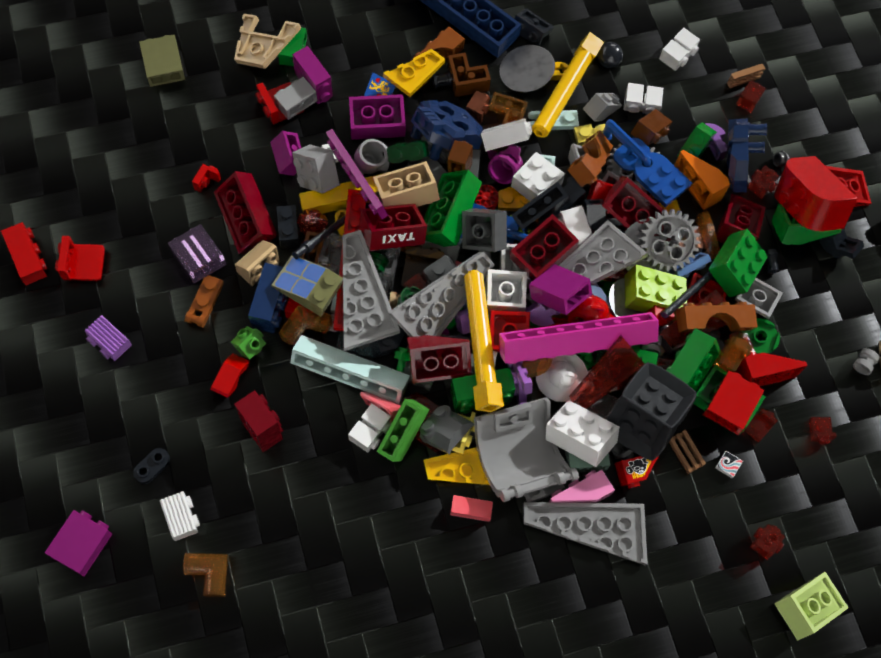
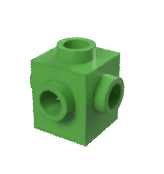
M246 326L237 333L231 344L242 356L251 359L254 355L261 352L266 342L262 339L263 334L257 328L252 329Z

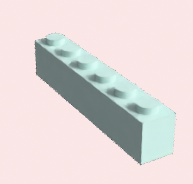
M303 335L300 336L292 349L291 364L399 404L406 391L410 375Z

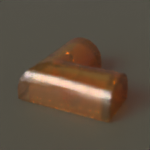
M494 92L489 110L504 114L503 124L523 119L528 102Z
M704 211L696 217V225L699 227L698 230L701 234L704 252L709 254L711 259H714L719 253L720 248L708 211Z
M298 305L280 330L279 335L284 342L295 345L306 329L326 334L332 326L331 314L323 313L322 316H319L306 307Z
M185 553L183 561L184 574L205 575L203 596L225 597L228 554Z

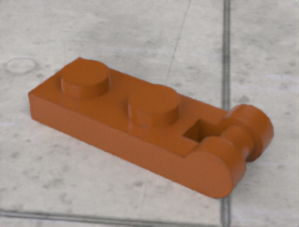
M205 275L194 301L185 315V322H193L197 326L204 328L224 285L223 280ZM197 312L202 313L200 317L196 316Z

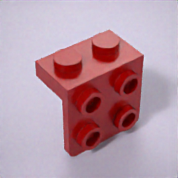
M263 82L256 85L258 91L255 93L259 103L263 104V111L266 117L270 118L272 124L287 119L275 105L274 95L279 90L291 85L290 82L268 91Z
M62 236L61 243L58 244L59 260H56L55 269L63 280H101L105 255L104 246L74 244L70 236Z

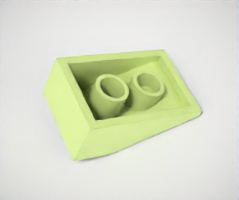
M826 572L818 575L774 603L797 641L814 634L848 609L847 604Z

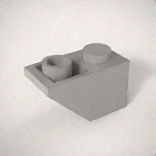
M596 93L583 110L593 121H603L618 110L622 104L614 93Z

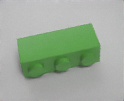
M404 399L377 452L392 462L402 461L430 409L414 399Z

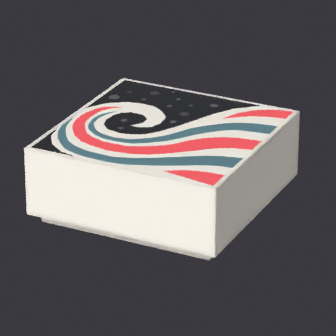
M725 451L715 468L728 477L733 478L743 461Z

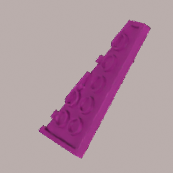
M333 129L327 131L328 145L336 159L341 163L344 171L348 174L353 185L357 189L360 188L362 190L360 194L365 202H370L368 206L373 214H378L381 219L387 217L388 214Z

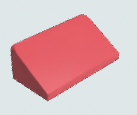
M368 392L360 393L366 405L374 404L393 419L401 407L390 400Z
M453 495L450 515L490 522L493 502Z

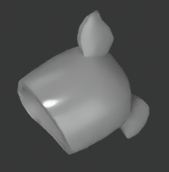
M367 139L358 146L353 161L362 175L387 172L389 168L387 146L381 141Z

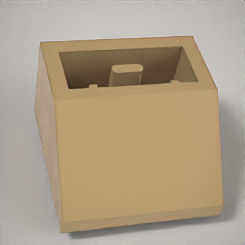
M262 240L235 264L237 273L252 287L256 283L258 284L264 263L279 265L280 260L277 246Z

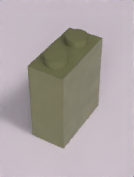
M175 34L139 41L150 87L185 80Z

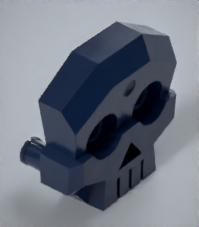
M423 101L417 107L411 119L414 125L410 136L419 140L423 134L429 142L433 143L428 155L432 160H439L443 148L451 150L454 140L466 141L473 145V149H479L483 141L481 136L482 126L466 110L447 101Z
M748 118L732 119L728 122L727 169H729L728 179L733 192H747L749 153H765V141L748 142V138L750 135L767 136V123L750 124Z

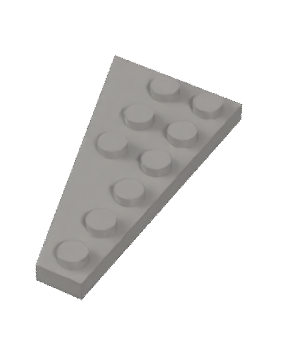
M607 220L559 266L589 278L591 285L649 256L646 251ZM530 293L526 295V300L530 304L536 302L531 299Z
M361 230L343 235L344 351L400 333L398 324L388 314L392 308Z
M479 251L389 311L388 314L410 337L423 335L440 336L467 301L464 275L468 271L477 270L485 278L488 269H492L495 264L484 252Z
M523 503V524L645 566L647 565L644 504Z

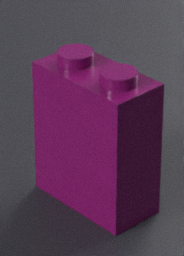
M306 46L292 54L295 75L298 79L304 77L316 91V103L318 105L328 101L333 96L331 76L311 49Z
M556 264L529 283L532 300L565 315L592 295L589 278Z
M73 510L45 551V554L84 577L110 539L112 533L108 530L109 526L99 520L96 523L90 520L92 516L81 510L78 513Z

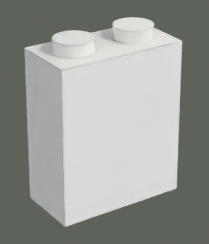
M526 118L484 129L481 136L485 150L489 151L529 140L532 134V127L530 122H527Z

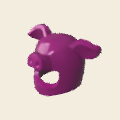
M511 144L506 150L500 152L494 150L487 151L488 157L491 160L488 165L489 175L493 180L501 184L511 183L513 176L523 166V160L520 156L521 148Z

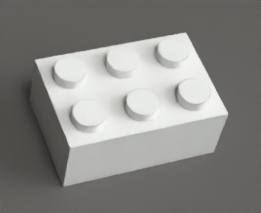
M568 400L547 423L545 440L597 467L616 445L619 426Z

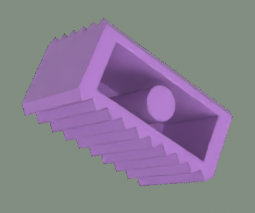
M102 315L85 329V333L88 336L86 340L93 347L99 346L101 348L99 352L106 359L111 358L116 361L132 346L130 341Z

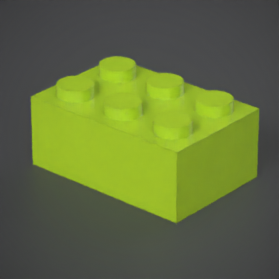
M635 264L625 274V308L646 313L655 305L667 308L687 291L686 278ZM676 311L673 321H677Z

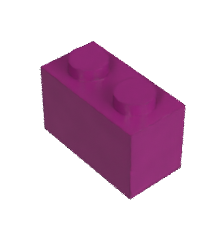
M282 131L270 142L279 174L294 176L297 171L293 163L292 152L301 149L297 133Z

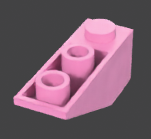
M593 470L585 475L586 479L580 482L575 480L570 483L568 489L555 491L551 494L552 498L549 502L598 503L612 495L615 489L603 470L598 472Z

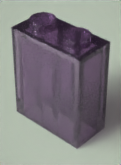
M201 224L168 242L173 255L193 283L227 265L223 254Z

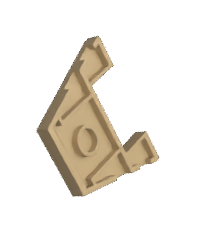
M243 14L242 20L244 22L243 26L240 27L241 37L237 42L234 60L238 64L266 69L300 31L301 26L299 23L285 21L278 36L257 33L253 31L259 22L258 17Z

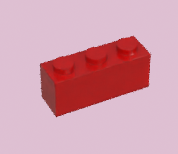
M21 222L1 230L23 283L28 285L47 277L45 270L48 268L44 259L39 258L38 254L41 251L38 244L32 241L34 234L31 228H26L24 223Z

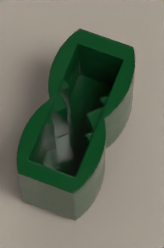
M417 140L409 144L397 143L388 147V162L418 161L429 155L427 141Z

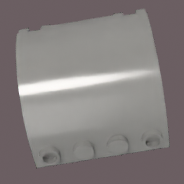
M548 397L474 417L476 447L484 474L497 497H500L503 502L509 501L512 497L519 498L526 493L549 486L565 484L568 480L575 481L579 479L577 469L569 467L558 447L545 440L546 425L551 419V401Z

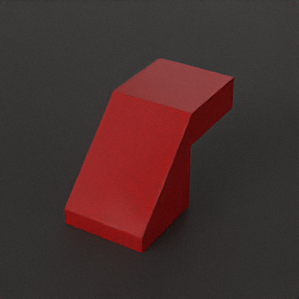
M232 353L224 361L210 390L228 398L237 388L239 377L248 368L250 361Z

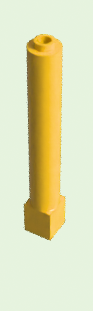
M591 32L581 41L574 53L573 59L533 124L532 130L537 137H547L589 64L604 42Z
M471 270L464 275L477 383L473 387L475 410L491 413L504 406L502 386L496 380L483 274L477 270Z

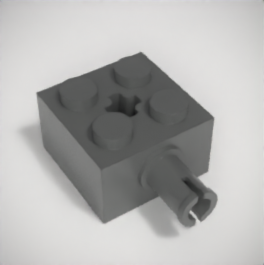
M479 208L462 211V249L484 252L490 260L491 252L507 249V211Z

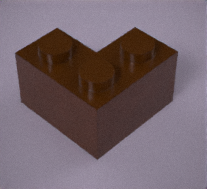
M466 53L448 55L447 68L451 73L455 97L474 94L476 90L481 93L490 90L491 78L487 65L469 67Z

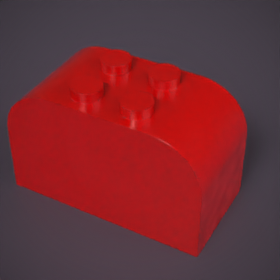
M816 156L789 159L774 192L776 200L800 225L814 231L844 229L858 199Z

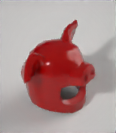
M591 295L569 313L568 323L612 318L615 316L609 313V306L606 301Z

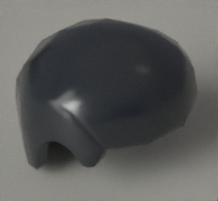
M614 42L604 43L597 53V61L608 69L617 67L623 59L621 47Z

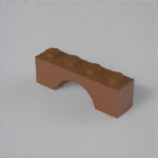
M449 26L445 31L442 30L435 40L428 42L425 49L417 52L414 57L430 49L448 58V55L459 54L464 49L465 38Z
M601 130L585 140L582 145L585 154L573 161L568 169L569 173L581 187L587 183L591 185L598 179L597 175L602 171V166L606 164L605 160L611 155L610 151L613 145Z
M706 302L701 303L700 306H695V303H685L683 307L676 310L678 333H692L695 328L701 331L705 329L710 317H717L723 320L730 331H749L758 327L755 304L747 305V302H737L735 305H730L729 302H721L718 305Z

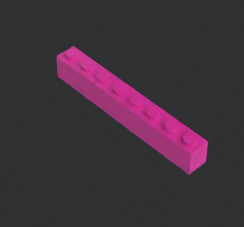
M652 312L499 333L500 356L505 364H516L520 361H535L541 358L551 359L562 355L572 356L582 352L592 353L596 350H612L617 347L628 348L638 344L648 345L652 342H658L659 320Z

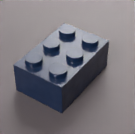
M264 263L248 314L253 329L257 328L258 330L275 334L276 328H280L282 321L280 315L282 310L285 311L287 305L286 295L274 289L271 285L283 269L281 266Z

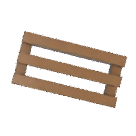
M759 64L732 73L727 85L729 88H733L761 78L765 70L764 65Z
M686 430L671 438L669 443L687 474L706 464ZM676 440H678L679 444L681 445L684 453L690 460L693 467H690V465L688 464L687 460L685 459L684 455L682 454L681 450L676 444Z

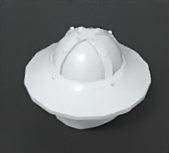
M576 354L572 356H556L551 359L543 358L536 369V382L539 390L549 399L556 402H567L568 400L576 399L584 391L588 382V371L584 362Z

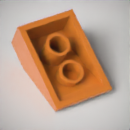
M680 151L674 166L692 182L688 190L702 209L706 210L722 201L731 184L728 177L720 169L687 151Z

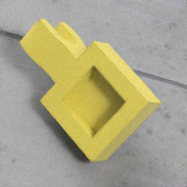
M591 124L574 127L573 131L577 145H583L588 137L599 130L603 133L605 124H600L595 128H592Z

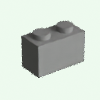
M302 77L299 80L293 81L285 89L279 90L274 95V100L277 108L289 120L317 102V95L313 87Z

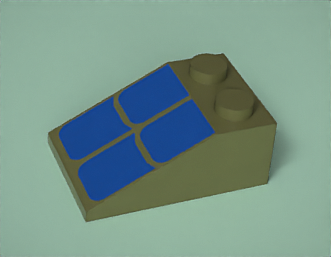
M291 255L271 287L317 315L322 316L342 286L343 278L326 267L300 257L295 259Z

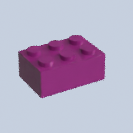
M403 94L349 97L351 140L405 137L406 124Z

